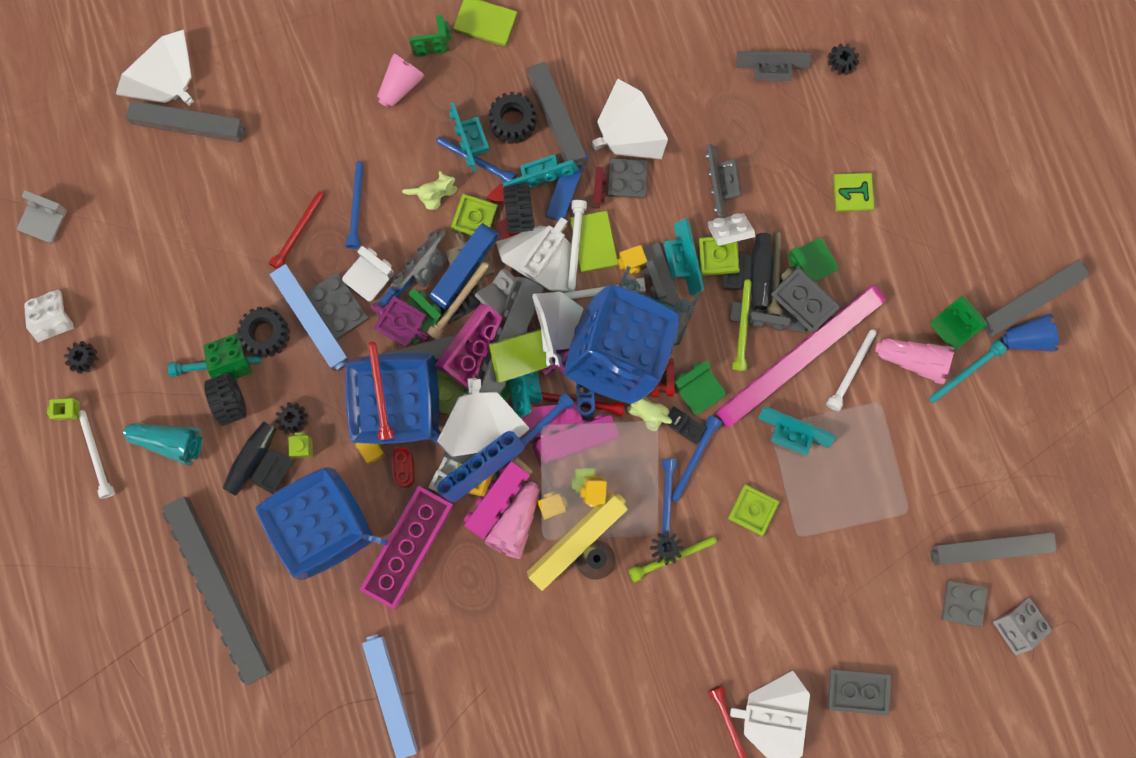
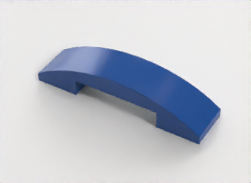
M585 153L586 163L582 168L578 169L579 171L574 172L570 176L559 177L546 217L557 221L561 217L566 218L574 192L590 156L589 154Z

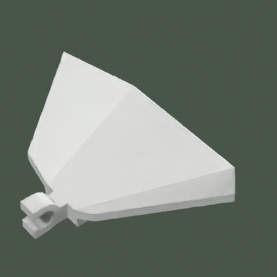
M177 31L162 36L122 73L116 95L163 103L180 97L190 106L194 100L185 92L192 78L185 31Z
M617 79L597 121L602 138L592 141L594 151L608 146L617 155L662 159L668 138L645 96L640 90Z
M561 217L554 228L539 225L534 227L533 231L520 232V234L495 243L502 262L547 290L556 292L575 291V289L570 290L568 288L572 244L562 234L568 222Z
M562 292L533 294L532 298L541 326L543 352H546L547 356L546 364L547 366L553 365L552 358L554 357L556 359L555 365H561L562 359L556 353V350L570 348L575 327L579 323L584 308Z
M470 378L468 379L469 394H464L458 398L437 442L452 457L478 453L507 431H513L520 438L530 428L497 392H479L481 389V379Z
M791 671L750 693L746 710L731 708L730 716L745 719L744 735L766 758H800L803 755L810 694L795 672Z

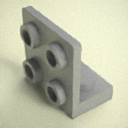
M24 191L22 198L28 201V206L18 224L17 230L52 243L66 215L67 209L59 203Z
M504 268L499 272L495 280L478 291L475 297L483 305H489L498 314H501L515 277Z
M1026 598L1011 613L998 617L993 621L1015 656L1035 648L1052 631L1030 598Z

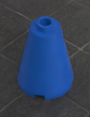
M1046 314L1005 330V334L1002 335L1003 344L1008 349L1058 351L1059 348L1055 347V345H1059L1056 323H1051V318H1054L1053 314Z

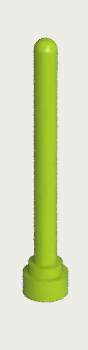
M749 279L744 281L737 358L732 363V370L747 371L748 363H746L745 348L752 285Z
M710 537L678 552L682 555L681 558H684L714 545L717 540L715 537ZM662 559L660 563L655 561L641 568L640 566L629 568L628 572L633 583L641 581L645 574L665 566V559Z

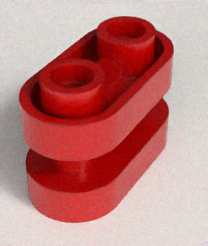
M669 359L664 371L665 383H658L651 392V397H659V391H666V397H674L673 359Z
M400 447L395 449L391 456L393 480L400 487L409 488L415 482L414 458L409 450Z

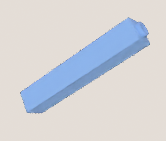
M285 264L269 274L333 371L345 368L349 358L305 294V291L289 267Z
M378 634L367 637V642L362 643L395 756L396 758H406L417 754L418 748L384 636L378 638Z

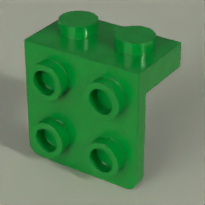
M436 15L438 33L409 38L413 55L422 57L429 53L442 54L450 51L448 40H452L449 23L444 20L443 15Z
M817 238L801 248L797 246L791 249L788 254L790 264L795 269L799 266L815 282L838 270L836 261L821 238Z
M413 288L408 293L410 299L405 303L427 316L421 326V330L427 333L430 326L437 325L442 318L441 310L434 303L430 305L426 301L428 297L421 290L417 292ZM416 336L412 343L418 344L422 339Z
M964 295L960 296L930 321V325L948 346L954 347V351L988 325L986 320Z
M239 333L229 335L203 346L207 372L211 378L230 373L237 379L253 373L244 355L242 341L238 338Z
M707 360L703 363L699 361L691 367L693 370L686 374L684 371L676 377L677 381L674 383L676 390L695 415H699L726 395L724 389L709 370L711 365Z

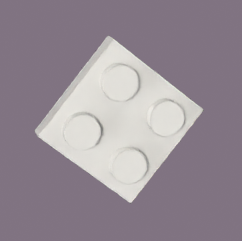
M744 213L733 214L726 218H716L708 222V228L718 246L755 237L754 229Z

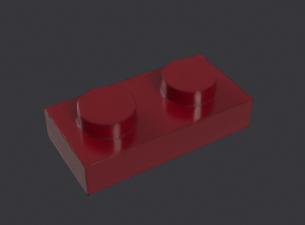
M596 166L593 208L600 209L601 203L605 202V191H602V185H606L607 173H603V167Z

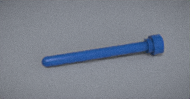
M442 137L436 139L439 145L463 158L468 156L466 151L462 152L459 146ZM473 156L476 165L500 177L503 183L516 179L517 174L513 171H503L483 159Z
M361 161L356 163L350 235H348L345 241V247L349 249H359L361 245V240L358 236L363 163Z
M563 393L559 397L558 404L521 438L525 446L562 410L570 409L575 404L566 393Z
M708 416L705 422L707 423L705 426L707 429L672 495V500L675 502L680 499L713 432L720 429L723 423L713 416Z
M662 459L663 471H665L662 520L663 538H665L664 534L666 531L670 535L673 472L677 468V460ZM663 544V551L666 553L669 550V544H666V546Z

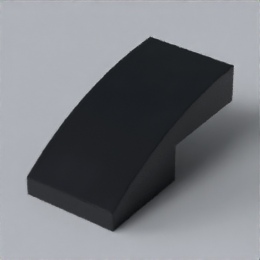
M474 288L448 321V324L474 311L480 304L483 305L475 297L477 292ZM439 307V309L441 310V313L444 315L446 311L449 309V307L446 310H444L441 307Z
M674 406L667 415L672 420V423L666 424L668 427L695 445L699 443L707 429L706 427L691 419L689 415Z

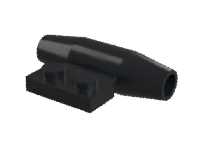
M758 233L756 234L752 256L738 251L740 272L724 274L723 290H743L744 281L749 279L752 282L753 308L766 310L769 308L771 292L773 290L774 251L771 234Z
M263 421L248 438L229 470L223 485L224 490L236 496L252 478L255 484L271 494L276 492L294 462L277 451H268L277 428Z

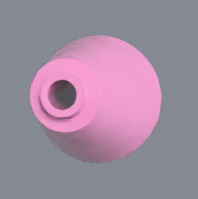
M394 54L377 97L380 98L378 102L387 108L389 105L393 107L425 75Z

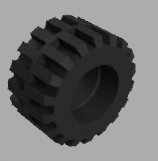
M510 92V95L503 93L502 98L499 96L495 98L496 103L492 102L491 109H489V120L494 135L497 138L500 137V140L503 142L507 140L508 144H512V141H515L516 144L520 143L519 140L521 139L523 142L527 140V135L530 137L532 130H535L536 111L532 101H529L526 95L522 97V93L519 92L517 95H514V92ZM517 111L524 118L516 125H508L502 121V117L507 112Z
M528 184L504 186L503 195L508 231L510 233L533 231L534 218Z
M260 306L257 307V310L250 309V314L247 315L245 313L243 315L245 319H240L239 324L241 327L237 328V332L240 333L238 338L242 341L241 344L254 355L262 356L263 358H267V355L273 357L276 352L278 354L281 353V348H286L287 344L285 342L290 339L288 336L290 329L287 327V321L276 310H271L269 307L263 309ZM263 323H271L273 325L272 336L264 342H257L255 340L257 327Z
M225 373L205 381L204 391L208 405L214 418L221 426L246 418V405L235 378L230 373Z

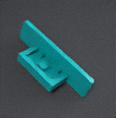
M451 102L452 109L448 111L451 120H456L457 125L454 128L457 137L461 136L462 141H459L462 152H467L468 156L465 157L468 168L472 167L473 172L476 173L477 169L473 156L490 151L478 116L460 122L455 104Z
M553 154L521 165L522 177L504 182L503 187L527 183L530 188L538 186V184L551 182L562 176H570L574 172L579 171L578 166H576L573 160L559 164L557 156Z
M683 219L674 224L677 240H667L663 244L671 278H686L689 294L693 296L705 289L689 220Z
M538 371L509 379L514 412L520 418H523L532 411L530 401L535 403L542 401Z
M766 406L763 407L758 416L759 420L775 426L770 441L805 456L809 453L812 442L830 448L836 435L826 430L819 429L809 423L802 422Z

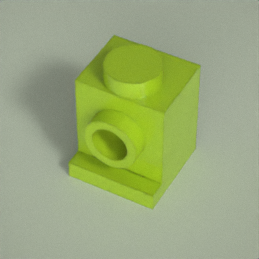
M73 398L49 400V405L47 406L49 419L54 421L80 420L78 416L80 401Z

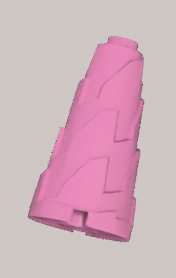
M890 338L882 339V342L878 341L875 352H878V356L881 359L900 365L902 368L918 373V375L942 385L945 383L946 379H944L945 374L948 375L954 354V347L911 341L905 342Z
M528 481V483H524L487 536L485 540L487 546L500 553H506V556L521 559L539 499L540 490L536 483Z

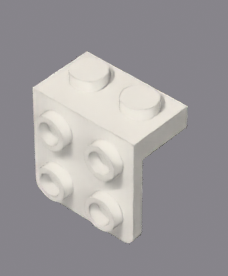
M362 246L357 251L360 257L343 276L342 280L359 295L371 302L394 276V272L391 269L392 265L385 259L381 261L376 257L378 254L370 247L366 249Z
M60 290L48 292L45 295L25 302L26 328L37 342L74 329L73 322L64 312L63 297Z

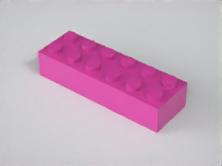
M418 485L389 536L387 546L384 545L359 590L393 610L397 609L452 512L454 505Z

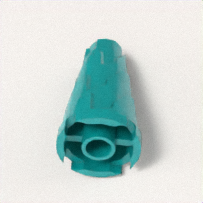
M132 423L126 426L123 431V436L129 443L144 447L187 466L194 464L191 462L192 459L197 460L203 442V437L198 436V433H202V431L193 426L176 427Z

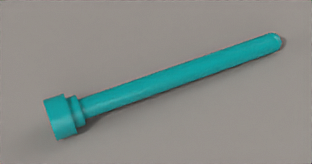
M999 340L993 342L987 353L929 397L930 402L934 403L993 357L1002 356L1006 353L1005 345Z
M260 356L246 357L249 364H257L262 361ZM168 362L170 378L179 377L183 372L207 369L206 362L183 365L177 362Z

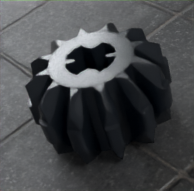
M840 43L838 47L834 46L827 56L830 59L827 63L829 66H832L831 72L837 70L838 75L843 72L845 76L848 75L849 71L854 72L855 66L859 64V60H857L859 53H854L855 47L850 49L849 43L845 47Z
M80 341L79 344L74 342L73 348H67L69 354L64 355L68 359L65 365L70 366L69 369L71 371H77L79 374H82L83 371L90 372V366L95 368L96 365L93 362L99 360L95 356L98 351L93 349L92 344H86L84 341Z
M287 402V408L281 405L282 413L276 412L275 414L280 417L275 420V423L280 424L278 429L284 430V433L287 435L290 431L293 435L297 433V428L302 432L304 429L301 425H308V422L303 420L309 417L307 413H303L305 408L303 406L299 408V404L296 402L293 406L290 402ZM291 415L295 416V418L292 420L293 422L288 421V419L291 418Z
M668 531L664 534L665 538H663L661 533H658L657 537L659 540L652 539V542L657 546H650V550H656L652 554V558L659 556L657 563L665 559L664 564L668 565L670 559L675 564V557H682L677 552L684 550V547L677 546L682 540L678 539L675 541V533L671 538H669ZM666 544H669V549L672 551L665 553L662 545L666 546Z

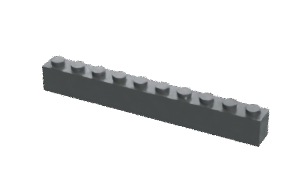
M515 278L500 314L503 318L490 344L527 333V327L535 313L532 296L533 294L542 293L544 287L527 278ZM488 346V353L483 358L479 367L481 369L475 378L481 379V389L479 392H497L500 395L501 391L505 388L506 381L496 382L490 346ZM444 451L443 457L463 464L476 453L452 457Z
M183 496L162 507L164 510L163 518L167 523H170L173 529L171 534L174 540H178L181 546L179 551L182 557L186 558L189 563L187 568L190 574L195 576L197 580L196 587L201 594L203 593L206 599L204 604L207 610L211 611L214 616L212 619L217 629H220L223 635L221 640L226 647L228 646L231 652L229 654L230 659L234 665L237 664L240 680L249 685L271 674L272 671L190 499Z

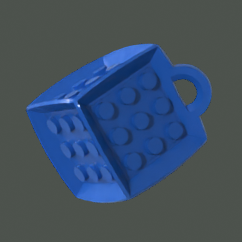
M613 284L605 287L592 299L582 316L570 346L564 375L596 393L621 402L632 404L643 399L658 385L666 369L677 335L679 314L665 305L632 290Z
M391 353L378 355L388 424L391 425V429H394L395 436L385 440H378L377 431H379L381 426L370 356L353 357L347 362L345 399L348 428L353 443L388 444L432 439L440 445L437 442L441 434L439 428V386L437 368L434 366L436 363L435 357L432 353Z
M325 467L285 486L256 506L257 515L271 545L291 576L297 580H306L339 564L371 542L386 546L388 543L386 539L373 536L357 501L338 472L333 468Z

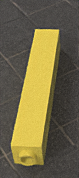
M611 491L606 496L605 504L594 507L527 571L528 578L543 591L628 510L625 506L627 501L619 493L615 495Z

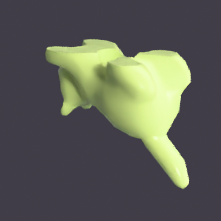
M439 171V179L436 181L425 183L419 188L403 189L402 192L407 195H418L427 209L436 210L441 206V197L455 194L458 188L452 186L455 182L454 177L447 176Z
M647 397L627 407V412L642 418L646 423V427L651 431L658 430L662 422L666 424L672 423L670 417L667 416L669 414L668 408L660 403L651 402Z

